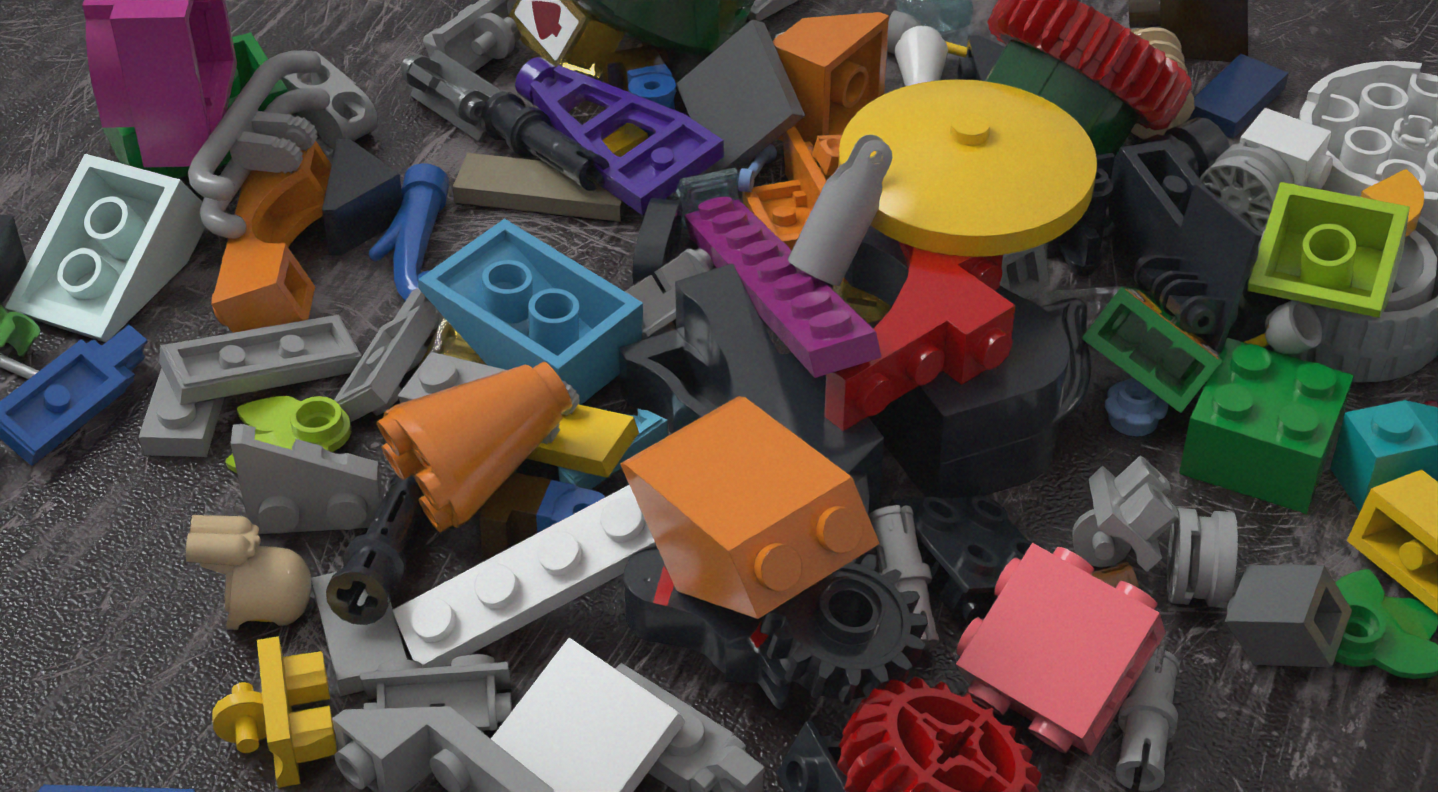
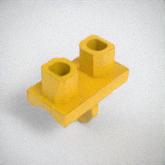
M279 636L257 640L262 693L254 691L250 683L242 682L234 685L231 691L232 694L218 701L213 708V730L223 740L236 743L237 750L242 753L254 752L259 747V740L267 737L269 751L274 755L278 788L300 784L298 763L316 760L337 753L330 706L292 712L293 705L330 699L323 652L283 657Z

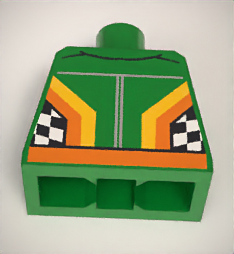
M1122 286L1082 337L1084 341L1180 413H1182L1222 362L1219 353L1215 352L1198 334L1184 331L1179 326L1176 316L1168 315L1152 299L1149 293L1137 288Z

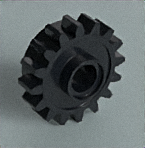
M868 554L861 564L849 562L765 614L761 622L760 632L773 636L767 650L769 659H779L781 665L786 670L784 678L788 682L796 681L811 691V696L817 699L820 696L840 699L842 705H850L852 699L868 697L874 688L877 690L885 689L890 680H898L904 683L910 669L915 668L926 644L921 640V637L928 624L927 617L913 613L920 599L918 592H899L896 586L902 573L894 569L882 576L874 571L876 556Z

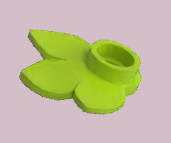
M276 396L252 401L237 408L242 422L245 425L256 428L254 440L292 450L295 440L299 439L320 445L327 451L333 452L343 446L351 434L348 414L335 400L328 397L316 396L299 401L290 396ZM232 453L226 458L225 462L228 469L237 473Z

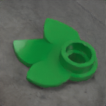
M1369 569L1347 574L1335 582L1352 609L1335 661L1354 667L1375 665L1395 676L1419 679L1438 675V645L1431 642L1438 626L1437 613L1419 599L1384 596L1385 593L1382 585Z

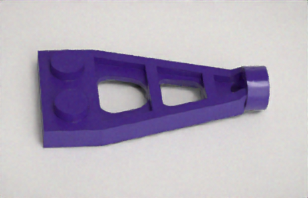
M541 57L529 60L517 75L515 82L517 93L546 113L556 130L569 136L588 150L607 159L610 167L605 170L597 163H593L595 168L604 177L605 183L602 187L641 215L646 213L651 198H667L724 157V140L679 111L558 65L555 67ZM585 100L607 108L583 125L568 113V111ZM626 123L637 125L654 133V135L622 157L614 155L602 141Z

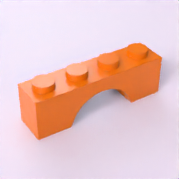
M317 141L314 142L310 149L300 151L303 153L301 156L303 160L296 171L293 170L292 173L287 172L285 174L283 171L276 173L252 170L241 186L235 215L242 217L246 222V231L240 238H228L211 302L218 321L222 325L228 326L232 333L309 319L315 285L288 247L307 226L323 216L322 208L332 164Z

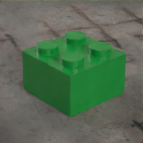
M1227 338L1222 353H1220L1222 362L1209 377L1190 417L1179 474L1307 514L1338 435L1354 375L1329 368L1323 364L1312 363L1274 352L1255 344H1247Z

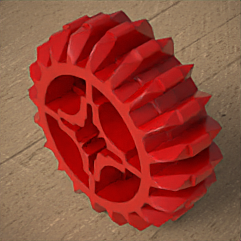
M916 676L907 684L898 680H890L885 689L877 690L874 688L868 698L862 699L856 711L852 714L842 733L844 736L839 743L841 757L837 767L843 774L848 776L844 787L846 792H1040L1037 785L1042 774L1035 766L1029 763L1033 751L1028 746L1015 742L1016 728L1002 725L993 717L994 708L984 710L973 703L969 692L963 696L956 695L950 691L947 684L943 681L930 688L923 679Z

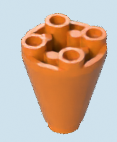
M543 361L533 368L525 364L393 406L384 412L382 419L377 421L378 428L387 442L381 448L389 464L402 480L411 475L414 477L424 496L419 498V503L430 522L441 533L451 526L459 528L477 513L561 422V413L572 407V400L564 383L548 363Z

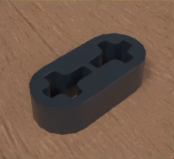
M659 198L650 199L635 246L632 274L633 285L652 275L660 290H665L655 271L676 257L683 221L681 201Z

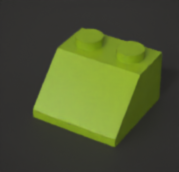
M1280 182L1260 244L1258 258L1248 282V291L1380 318L1389 303L1403 254L1410 206Z

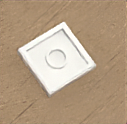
M568 638L491 740L552 787L554 792H634L686 721L678 711L571 638Z

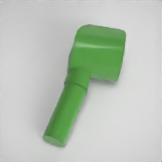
M0 305V348L7 342L17 350L19 356L24 357L40 335V329L28 316L19 312L7 313L5 308Z

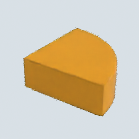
M1407 169L1362 190L1360 197L1410 206L1405 237L1416 229L1424 205V191L1417 178Z

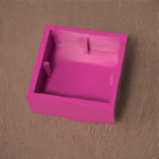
M84 0L82 7L86 19L88 65L102 128L135 127L144 167L190 166L193 158L227 112L237 60L226 1Z

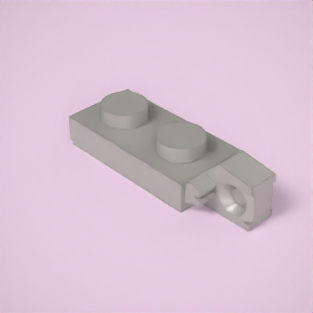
M419 288L410 293L394 320L380 328L334 399L348 414L350 422L370 412L378 416L387 411L398 400V394L402 391L399 383L404 375L417 366L426 355L428 349L424 346L427 338L444 329L447 320Z
M623 663L615 668L678 711L686 721L648 771L649 774L677 792H709L710 790L713 792L765 791L763 789L765 766L746 753V745L734 733Z

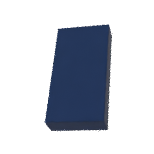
M1240 54L1194 97V110L1188 120L1197 117L1209 119L1219 126L1225 136L1234 138L1285 89L1288 72Z

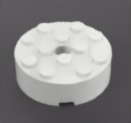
M1379 61L1340 69L1313 85L1308 91L1307 100L1300 110L1298 119L1331 131L1326 155L1333 157V164L1321 190L1361 196L1362 190L1407 169L1417 178L1424 191V205L1420 216L1438 227V76L1421 73L1422 63Z

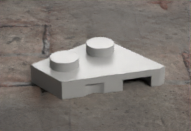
M245 424L233 425L231 448L246 516L253 525L259 527L258 534L349 530L370 527L375 513L384 499L378 461L349 453L335 454L327 451L320 445L299 439L295 440L292 450L254 440L255 427Z

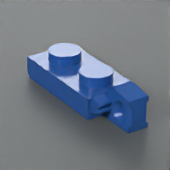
M128 325L102 346L95 340H91L88 343H85L82 339L0 401V439L31 466L36 464L126 391V388L134 381L135 374L131 371L145 358L143 352L147 339L132 326Z

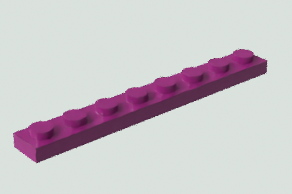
M731 197L712 198L698 205L699 211L684 215L689 237L700 249L705 250L710 255L713 264L717 268L733 263L759 316L814 378L881 358L876 331L824 281L792 265L787 260L792 250L739 199L732 200Z

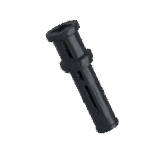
M502 91L494 94L487 100L480 116L481 127L487 135L495 140H506L510 150L522 157L536 156L555 170L574 180L587 191L596 190L595 184L588 180L587 177L598 183L599 186L604 185V177L595 168L593 163H597L605 170L610 167L607 159L583 147L580 143L559 130L554 129L546 113L538 108H526L523 100L512 92Z
M397 474L393 476L390 482L391 485L379 509L376 511L367 533L357 536L349 543L343 556L344 568L337 571L326 589L327 603L331 610L344 621L357 625H368L377 622L385 615L390 604V589L401 581L406 569V557L403 550L423 510L419 503V498L424 496L412 475L405 480H402ZM364 589H366L368 596L364 604L359 606L357 603Z

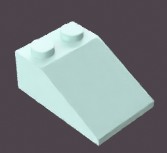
M84 154L5 309L9 312L22 313L38 322L107 342L188 263L205 229L200 216L202 201L180 179Z

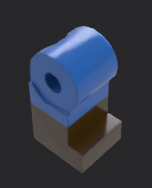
M647 45L601 54L604 83L676 110L674 105L676 83L655 46ZM639 127L643 131L647 132L648 136L654 135L652 131Z
M514 472L489 498L480 515L482 558L490 559L600 501L605 496L590 489L577 487L574 484Z

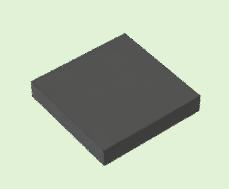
M749 21L676 83L690 118L724 140V157L711 166L716 177L729 178L805 117L766 25L760 21Z

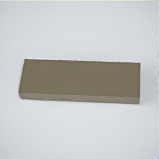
M467 153L453 184L454 202L461 204L609 221H621L626 203L587 177L596 186L594 191L585 190L568 176L566 177L544 161Z

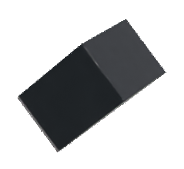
M337 139L322 208L329 255H343L389 229L403 201L400 174L350 139Z

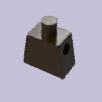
M1129 0L1130 29L1148 27L1167 29L1174 33L1180 41L1181 52L1184 58L1232 62L1240 54L1248 56V0Z

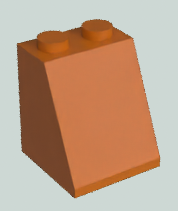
M738 396L620 463L676 590L757 619L880 544L853 478L746 397Z

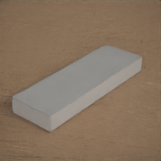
M339 315L160 345L159 363L180 405L352 373L362 358L360 351Z

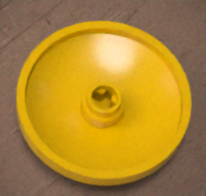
M938 80L899 88L876 98L858 111L849 121L840 140L838 168L848 160L856 142L864 135H876L889 145L893 158L882 181L879 209L870 225L901 243L930 252L979 257L1005 255L1035 248L1059 237L1072 228L1086 212L1093 195L1097 158L1091 139L1082 126L1054 103L1028 91L999 83L978 80ZM873 151L870 154V157L873 156L876 153V151Z

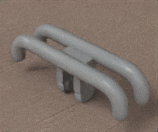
M307 50L288 51L277 54L260 65L193 158L188 170L190 185L204 197L200 207V216L203 225L213 234L232 239L240 238L244 235L246 222L238 215L225 213L224 211L250 172L258 170L276 173L283 171L285 174L287 172L292 173L293 170H297L303 160L301 157L303 153L300 151L310 149L318 137L316 133L318 131L314 129L315 125H312L311 121H307L305 117L300 118L298 115L293 117V114L304 110L319 111L326 109L330 104V96L326 90L321 88H300L288 91L276 97L266 107L264 112L258 111V108L281 78L294 73L309 74L318 71L321 66V59L317 53ZM230 150L231 160L219 176L213 175Z

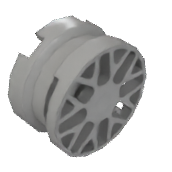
M1246 142L1230 146L1200 178L1204 186L1210 188L1211 193L1259 233L1263 232L1264 227L1267 225L1280 182L1294 184L1293 176L1287 163L1275 151L1262 144L1258 148L1247 147Z
M1176 508L1179 518L1171 525L1168 544V601L1174 604L1189 605L1192 598L1205 599L1209 607L1227 608V603L1230 601L1234 589L1237 565L1238 531L1235 513L1214 511L1211 517L1198 516L1196 509Z

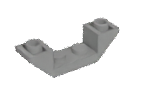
M450 706L343 710L332 718L338 752L335 753L336 764L344 777L358 789H364L368 786L373 792H407L429 773L433 772L439 783L449 792H554L552 787Z

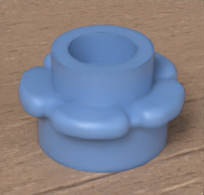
M1135 378L1118 382L1111 386L1107 392L1109 398L1105 400V409L1108 413V420L1114 429L1126 435L1144 436L1152 433L1157 428L1159 419H1163L1168 412V403Z

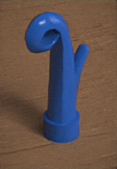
M427 163L413 165L406 171L402 185L403 201L389 229L369 251V257L376 262L380 261L395 248L393 258L394 282L398 293L405 301L410 293L418 288V279L429 272L421 273L423 260L438 212L445 207L450 184L447 174L441 168Z

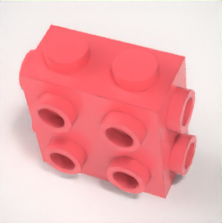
M1032 543L1022 560L1013 558L1002 571L995 586V595L998 598L984 620L979 617L975 618L964 631L957 646L956 653L960 658L956 666L966 682L970 684L966 693L969 692L974 701L986 709L994 708V713L1000 716H1004L1007 709L1011 708L1032 721L1028 728L1031 734L1062 753L1066 754L1072 744L1091 756L1166 632L1161 615L1155 610L1158 605L1157 602L1141 589L1124 581H1119L1116 588L1092 576L1091 574L1094 571L1092 565L1074 552L1063 547H1057L1052 554Z

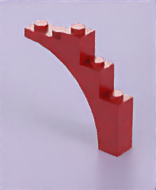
M899 242L907 261L908 278L891 310L874 328L877 334L881 358L826 374L825 417L839 429L845 431L864 418L880 413L889 403L915 387L931 382L942 371L962 385L983 371L999 366L1009 356L1012 348V330L1015 305L995 291L1000 287L1002 279L1003 255L955 256L930 252Z

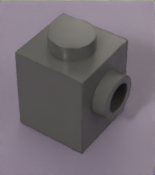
M1293 563L1247 565L1236 594L1231 597L1228 603L1225 622L1254 665L1332 668L1352 609L1325 565H1298Z

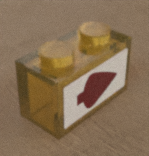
M517 0L508 17L516 22L517 29L522 34L520 40L528 48L539 53L542 58L555 67L560 65L598 80L603 72L601 54L614 52L625 35L584 12L573 0Z

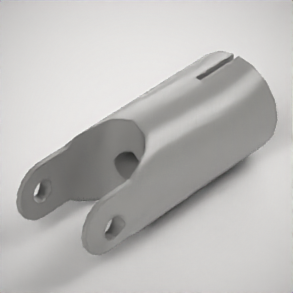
M869 134L859 138L848 160L840 165L835 173L828 178L787 259L800 270L832 285L840 286L880 206L882 181L893 158L889 145L880 137ZM873 151H876V153L870 157V154Z

